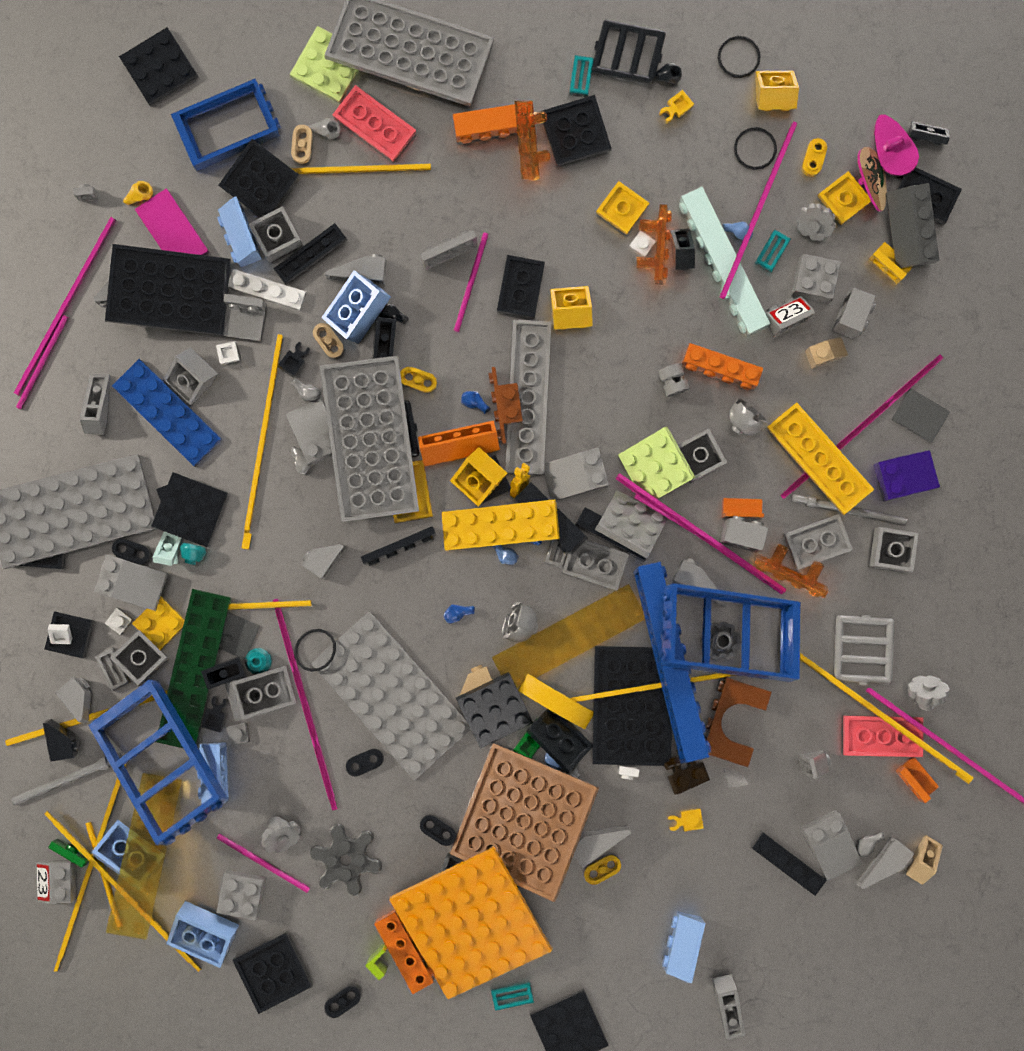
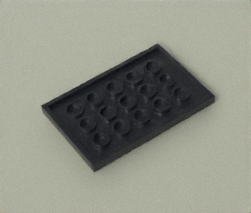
M112 244L105 322L223 336L226 312L224 294L228 292L231 259Z
M595 646L594 694L661 683L652 647ZM662 688L593 699L592 764L664 766V763L670 760L672 727Z

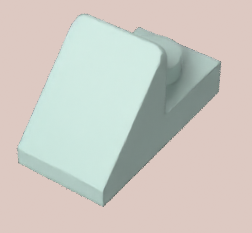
M164 532L154 552L153 563L170 566L178 564L183 538Z

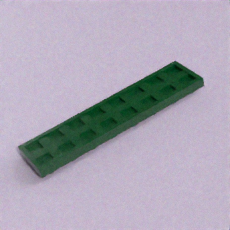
M192 589L167 696L197 744L209 694L201 671L216 664L231 597ZM163 713L159 729L168 723ZM173 730L156 741V743L183 748Z

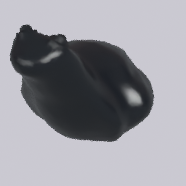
M675 63L665 64L657 70L654 81H665L675 84L682 77L681 68Z
M391 303L386 304L378 317L396 319L403 324L409 320L406 315L401 313Z

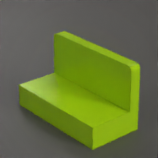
M385 943L368 958L365 965L378 980L385 975L388 968L380 959L387 949Z

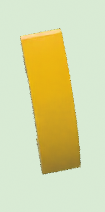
M527 674L518 689L522 694L583 729H586L593 717L592 710L568 698L530 674Z

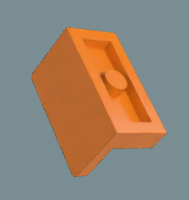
M723 498L722 518L739 516L745 519L764 518L762 499Z
M911 757L895 770L920 802H928L931 799L929 795L938 788L936 782L915 757Z

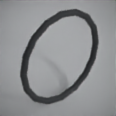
M730 37L719 48V65L725 73L732 77L742 78L749 76L756 71L760 64L761 54L759 48L748 37ZM745 39L756 48L758 54L757 63L749 73L742 75L733 74L722 65L721 51L730 40Z
M753 127L739 134L734 144V152L738 161L746 168L762 169L770 165L775 159L777 145L771 133L765 129ZM759 130L770 136L774 144V153L768 163L754 167L747 165L740 159L737 153L738 140L748 131Z
M322 629L307 631L298 639L294 649V657L297 664L304 670L311 672L324 669L332 662L335 656L336 643L328 631ZM312 632H322L327 634L332 640L333 653L331 658L325 665L319 668H307L300 663L297 656L299 643L306 635Z

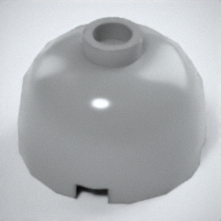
M738 398L729 412V419L733 424L732 430L738 435H741V433L745 435L758 434L765 428L768 422L754 407H746L745 404L747 402Z
M516 602L510 608L513 609L511 616L507 614L505 617L502 634L505 635L503 636L505 639L522 642L536 634L538 630L537 617L531 607L524 603Z

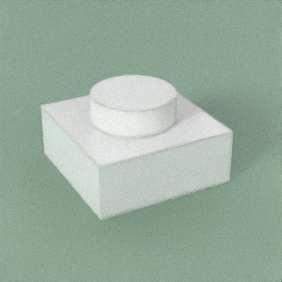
M640 230L629 248L645 258L656 241Z
M235 341L216 345L221 365L240 361Z
M116 608L105 624L119 635H122L134 619L121 609Z
M49 624L48 634L51 644H71L72 635L69 625Z
M624 765L618 766V774H622L621 778L633 780V777L639 776V768Z

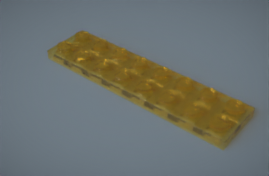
M627 584L532 635L526 641L519 642L493 656L492 659L500 674L503 675L509 672L516 688H518L527 674L537 678L645 620L643 609L630 585Z
M142 773L139 786L140 794L142 795L165 777ZM181 779L174 780L145 802L162 832L172 827L182 784ZM135 808L106 933L147 940L168 846L155 844Z

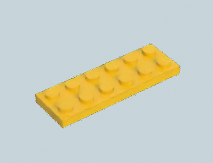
M797 402L767 427L768 431L843 515L875 490Z
M556 500L442 512L445 551L560 539Z

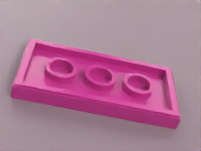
M167 188L135 208V211L161 250L197 255L209 253Z

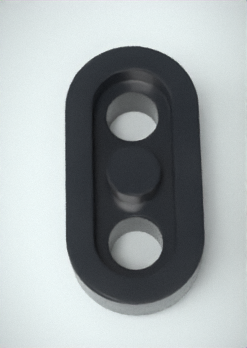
M118 539L112 545V552L118 558L140 565L146 564L151 558L150 549L144 545L126 539ZM123 545L126 546L125 552H121L120 550L121 546ZM141 551L145 554L143 558H139Z
M376 748L367 750L351 757L346 763V771L351 776H360L380 767L384 761V755ZM372 755L377 757L376 762L370 761ZM353 763H357L359 765L358 770H354L352 768Z
M426 815L422 818L420 829L425 835L443 846H450L455 842L456 831L453 827L434 815ZM428 821L434 823L432 828L427 827L426 823ZM444 832L450 833L448 839L443 837Z
M347 985L326 1001L324 1006L325 1013L331 1018H337L359 1003L361 999L360 989L356 985ZM348 992H354L355 997L350 998ZM337 1003L339 1008L333 1009L332 1004Z

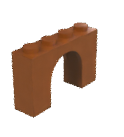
M725 677L718 683V698H714L711 706L713 714L706 721L707 733L704 736L705 741H709L711 747L709 755L749 767L754 748L728 739L722 730V717L728 708L736 704H746L766 711L772 692Z

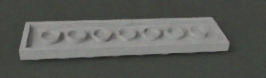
M513 320L510 384L517 383L523 422L507 425L505 471L508 474H514L515 468L521 469L522 463L530 466L529 475L544 476L551 341L550 321Z

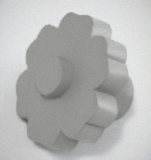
M811 203L808 208L803 207L798 214L796 220L799 225L797 228L803 236H809L813 241H822L824 237L832 235L836 227L834 222L835 215L830 208H826L821 204Z
M721 622L720 624L711 623L710 658L716 661L722 658L729 660L737 654L736 647L741 645V636L738 632H734V625L727 622Z
M921 675L914 677L911 683L908 684L909 696L916 698L915 700L919 708L925 711L933 710L936 705L945 703L946 698L949 697L950 689L948 684L941 682L940 678L931 675L927 677Z
M279 816L273 817L267 822V829L261 836L263 839L261 842L262 846L268 853L286 851L301 838V829L295 821L288 823Z

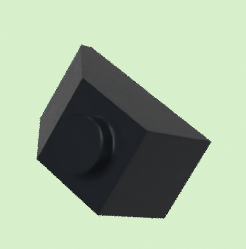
M690 229L670 230L675 269L688 270L695 268V246Z
M240 656L201 671L208 690L246 676Z
M47 719L43 723L50 762L74 758L80 750L79 741L75 739V734L54 720Z

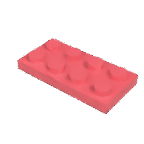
M356 85L332 114L333 118L393 162L416 134V130Z
M843 716V755L923 757L922 747L880 717ZM890 717L923 741L922 731L902 717ZM912 717L923 725V717Z

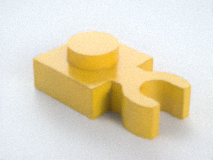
M681 90L667 102L669 107L662 108L659 115L667 113L669 117L665 120V123L668 124L672 121L675 114L680 118L694 107V103Z
M522 463L521 469L515 468L514 474L516 477L510 483V496L513 498L529 484L530 475L528 473L530 466Z
M700 808L680 811L681 817L676 815H669L667 817L668 820H676V825L669 827L671 831L679 829L680 826H683L684 832L704 828Z

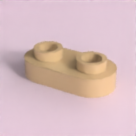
M298 125L293 131L291 155L298 164H306L311 159L313 134L306 125ZM302 134L307 135L305 139H301L300 136ZM300 153H305L304 157H299Z
M325 323L316 325L313 329L315 340L329 358H340L344 353L342 342L329 325ZM322 331L327 332L325 337L320 336ZM334 346L338 347V351L335 353L331 351Z

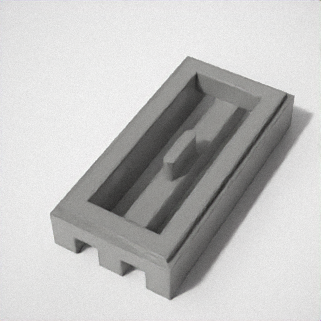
M551 540L544 563L563 569L568 551L566 553L563 552L561 562L558 563L557 559L560 548L557 546L553 561L549 560L555 540Z
M110 648L95 656L111 691H115L131 682L129 677L117 666L124 680L121 681L109 654L112 656L116 652L114 648ZM102 657H105V659H106V661H107V663H108V665H109V667H110V669H111V671H112V674H113V676H114V678H115V680H116V682H117L116 685L114 684V682H113V680H112V678H111V676H110V674H109V672H108V670H107V668H106V666H105V664H104V662H103V660H102Z

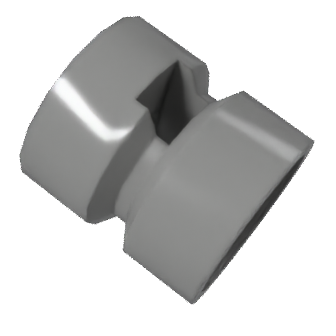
M682 363L673 364L658 371L661 382H665L663 388L667 397L678 395L690 389L687 378L683 377L685 371Z

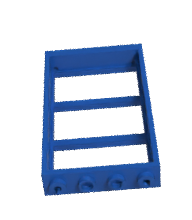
M675 583L664 587V593H662L664 609L661 614L663 620V629L661 631L662 649L660 652L662 666L786 682L800 679V602ZM677 595L704 598L702 663L675 660ZM711 600L743 604L741 668L710 664ZM751 605L781 610L780 673L749 669Z
M149 679L88 725L156 845L168 846L174 843L178 835L190 831L193 824L205 820L208 817V813L220 809L223 806V802L228 799L159 681ZM152 695L168 723L120 758L105 730ZM173 730L190 760L141 795L124 765L162 736ZM194 766L212 797L168 830L162 832L145 802Z

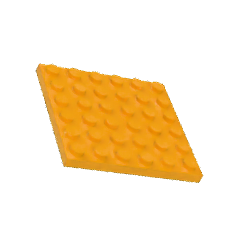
M495 847L391 896L389 899L428 967L434 972V977L447 999L552 952L549 941Z

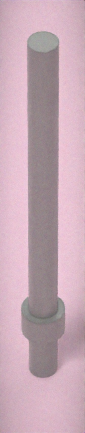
M792 494V502L806 504L807 507L811 508L816 506L839 511L830 501L820 500L811 495L806 497ZM853 507L847 512L900 525H906L907 518L858 507Z
M121 752L117 753L120 758L123 757ZM105 756L98 759V762L13 797L11 799L12 803L17 805L97 770H105L110 767V763Z

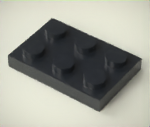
M915 167L912 172L903 176L898 189L929 183L934 220L944 225L962 189Z
M507 255L497 307L498 313L535 319L545 265L544 261Z
M546 709L526 730L567 774L593 747V744L570 721L549 709Z

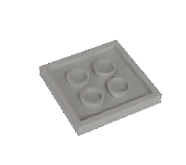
M617 490L595 530L648 558L668 518Z

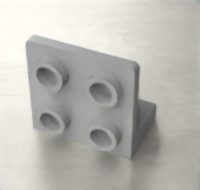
M224 294V303L227 305L223 336L261 341L267 305L263 299Z

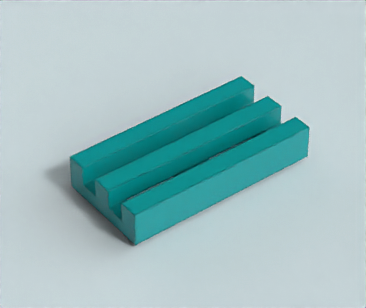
M575 55L569 94L573 95L574 93L578 96L584 95L588 97L594 58ZM578 61H582L578 89H574ZM585 62H589L585 90H581Z
M774 229L755 264H759L763 269L766 268L771 273L791 238ZM775 235L779 238L764 262L761 261ZM781 240H785L772 265H768Z
M530 981L491 989L495 1011L534 1003ZM527 988L525 991L496 997V994ZM525 995L529 996L526 999L498 1004L497 1002Z

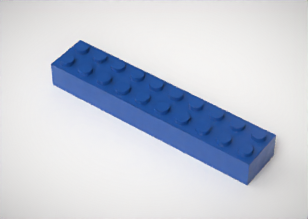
M661 562L639 566L633 573L680 763L708 758L709 753H711L709 741H705L704 733H706L704 721H700L699 713H701V707L699 702L695 701L696 687L689 677L691 669L662 666V657H660L662 649L661 631L663 629L661 614L664 609L662 593H664V587L668 586L665 581L667 577L666 568L661 565ZM678 623L676 624L675 660L685 661L684 655L687 653L685 644L680 641L679 635H682Z

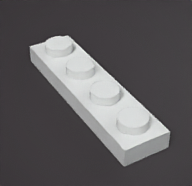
M232 269L228 282V289L299 311L302 309L307 294L306 291Z

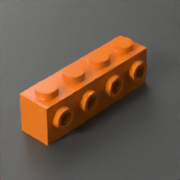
M529 102L453 114L456 140L463 144L470 143L475 139L489 140L494 136L508 137L513 133L522 135L532 130Z
M689 343L682 361V365L687 370L703 372L705 376L720 378L728 384H738L746 390H754L758 386L763 371L762 367Z
M494 420L418 437L424 467L466 458L479 447L485 453L500 450Z
M396 910L377 919L374 925L412 994L434 983V972L426 964Z

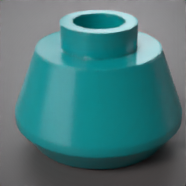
M183 543L180 546L181 558L185 559L184 563L196 565V562H201L205 556L206 549L202 546Z
M256 648L246 655L245 666L252 674L266 672L271 667V656L264 649Z

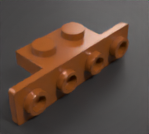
M491 367L492 372L488 373L490 384H494L495 391L491 392L492 402L497 403V410L494 411L495 422L500 424V429L497 430L498 441H502V444L506 445L504 425L523 422L517 383L498 385L496 368Z

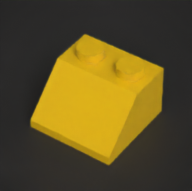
M756 71V102L759 110L771 111L772 109L789 111L797 109L799 85L794 71Z
M588 286L550 289L554 329L565 330L567 328L593 326L592 304Z
M479 447L466 458L450 482L479 507L508 473Z

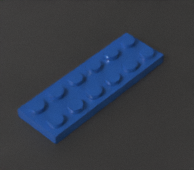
M140 359L112 385L194 467L222 440Z

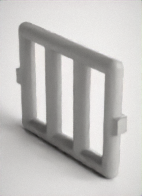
M861 615V617L837 616L834 677L840 682L858 683V685H867V683L891 684L893 674L894 620L892 618L870 617V615ZM844 623L886 626V638L843 635ZM843 643L886 645L885 657L843 655ZM842 662L885 665L884 677L842 674Z

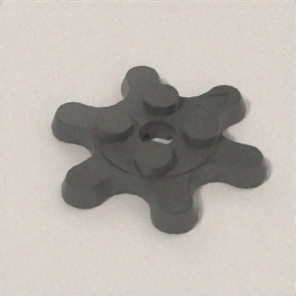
M335 824L330 830L333 838L332 844L329 847L316 845L311 849L310 855L314 860L322 861L326 866L325 873L320 876L318 881L321 888L328 889L334 882L343 881L347 886L348 893L356 896L362 890L360 884L361 874L364 872L379 873L382 869V863L378 859L370 858L366 853L368 845L374 839L372 832L365 830L357 838L351 839L346 835L343 825ZM342 855L350 856L351 863L349 865L341 864L340 859Z

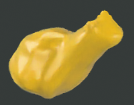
M137 181L132 185L123 202L131 205L134 202L149 200L153 195L151 185L145 181Z

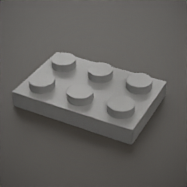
M474 230L462 231L458 234V237L452 240L447 238L440 242L441 245L437 247L430 246L425 248L423 253L420 254L425 270L477 247V237Z
M840 514L784 533L797 570L853 550Z
M586 540L573 554L568 552L562 573L617 591L629 554Z

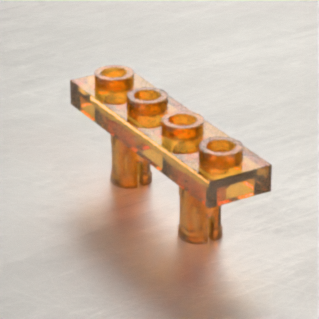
M517 100L514 101L521 176L522 179L538 180L540 179L539 163L549 161L550 153L548 150L537 152L535 124L546 122L547 115L544 111L534 113L533 101Z
M660 204L659 218L657 220L640 219L639 230L656 231L658 233L656 256L637 257V269H654L656 285H663L664 279H667L668 267H665V260H669V248H666V242L670 241L671 231L667 229L668 222L671 223L672 211H669L667 204Z
M778 544L771 558L756 554L754 565L759 571L765 573L768 571L781 581L785 579L791 582V585L795 588L807 589L815 597H826L828 586L817 581L824 568L822 563L814 560L807 575H803L782 565L789 550L782 544Z

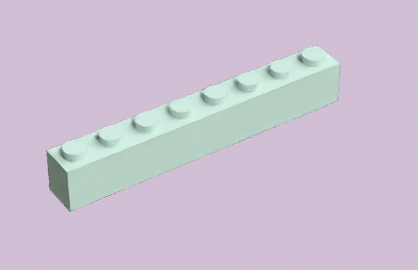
M700 187L681 196L679 208L682 214H686L688 218L687 224L690 230L694 231L697 236L695 238L699 248H703L705 261L708 265L711 264L714 270L712 272L716 282H720L723 289L737 255L703 187ZM739 263L725 299H728L730 303L729 308L732 315L736 316L739 321L738 327L741 333H745L746 337L767 328L770 322L741 263Z

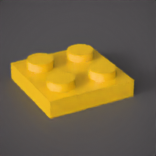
M849 171L817 195L826 208L831 209L840 225L871 203L868 194Z
M618 181L597 209L596 214L627 235L650 203Z
M160 596L156 611L146 609L132 624L161 651L183 629L185 619Z

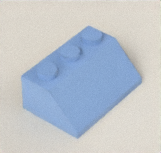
M233 197L218 209L220 216L217 219L221 228L224 227L227 234H224L227 245L232 246L233 252H230L234 263L244 267L262 260L243 206L237 197Z
M354 270L322 316V319L347 340L359 344L391 296L378 285Z
M227 742L199 744L200 748L198 749L228 798L223 802L224 804L229 801ZM201 779V787L198 788V798L201 799V804H203L212 796Z
M119 820L114 823L92 851L94 857L138 890L147 882L165 856Z
M185 901L176 914L166 944L221 968L233 943L239 924Z
M677 911V916H673L671 928H674L672 936L669 935L667 940L668 955H664L662 963L666 974L688 983L693 981L705 922L700 916Z

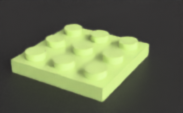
M317 26L292 69L290 77L341 103L359 70L325 59V52L332 33Z
M667 426L618 454L632 482L656 499L696 478Z

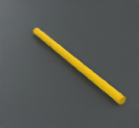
M312 601L230 604L229 610L312 606Z
M88 822L85 825L92 848L94 849L96 837L92 823ZM96 858V860L105 868L104 863H102L100 860ZM101 874L116 926H118L122 922L110 882Z

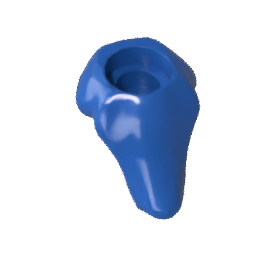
M467 391L462 394V405L470 409L478 408L484 414L491 410L477 391Z
M450 605L443 616L448 624L460 621L465 615L474 614L475 607Z

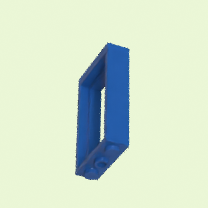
M256 78L171 114L196 171L243 152L251 139L259 144H263L280 136L278 129H281L277 117L273 119L271 112L274 111L270 101H265L263 96L266 95L262 83L258 85ZM253 92L269 129L202 157L187 120Z

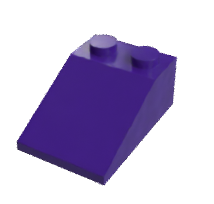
M930 450L881 461L873 465L883 502L940 488Z

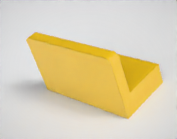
M886 242L869 258L896 284L912 269V267L900 269L896 265L894 249Z

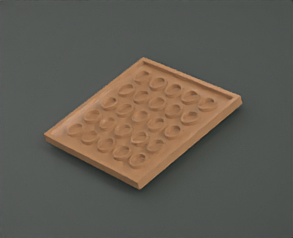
M493 743L450 854L465 861L495 847L516 885L552 902H556L599 787Z

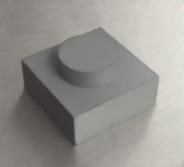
M82 184L77 188H73L74 196L79 201L98 199V191L89 184Z
M246 722L226 727L229 746L250 742Z

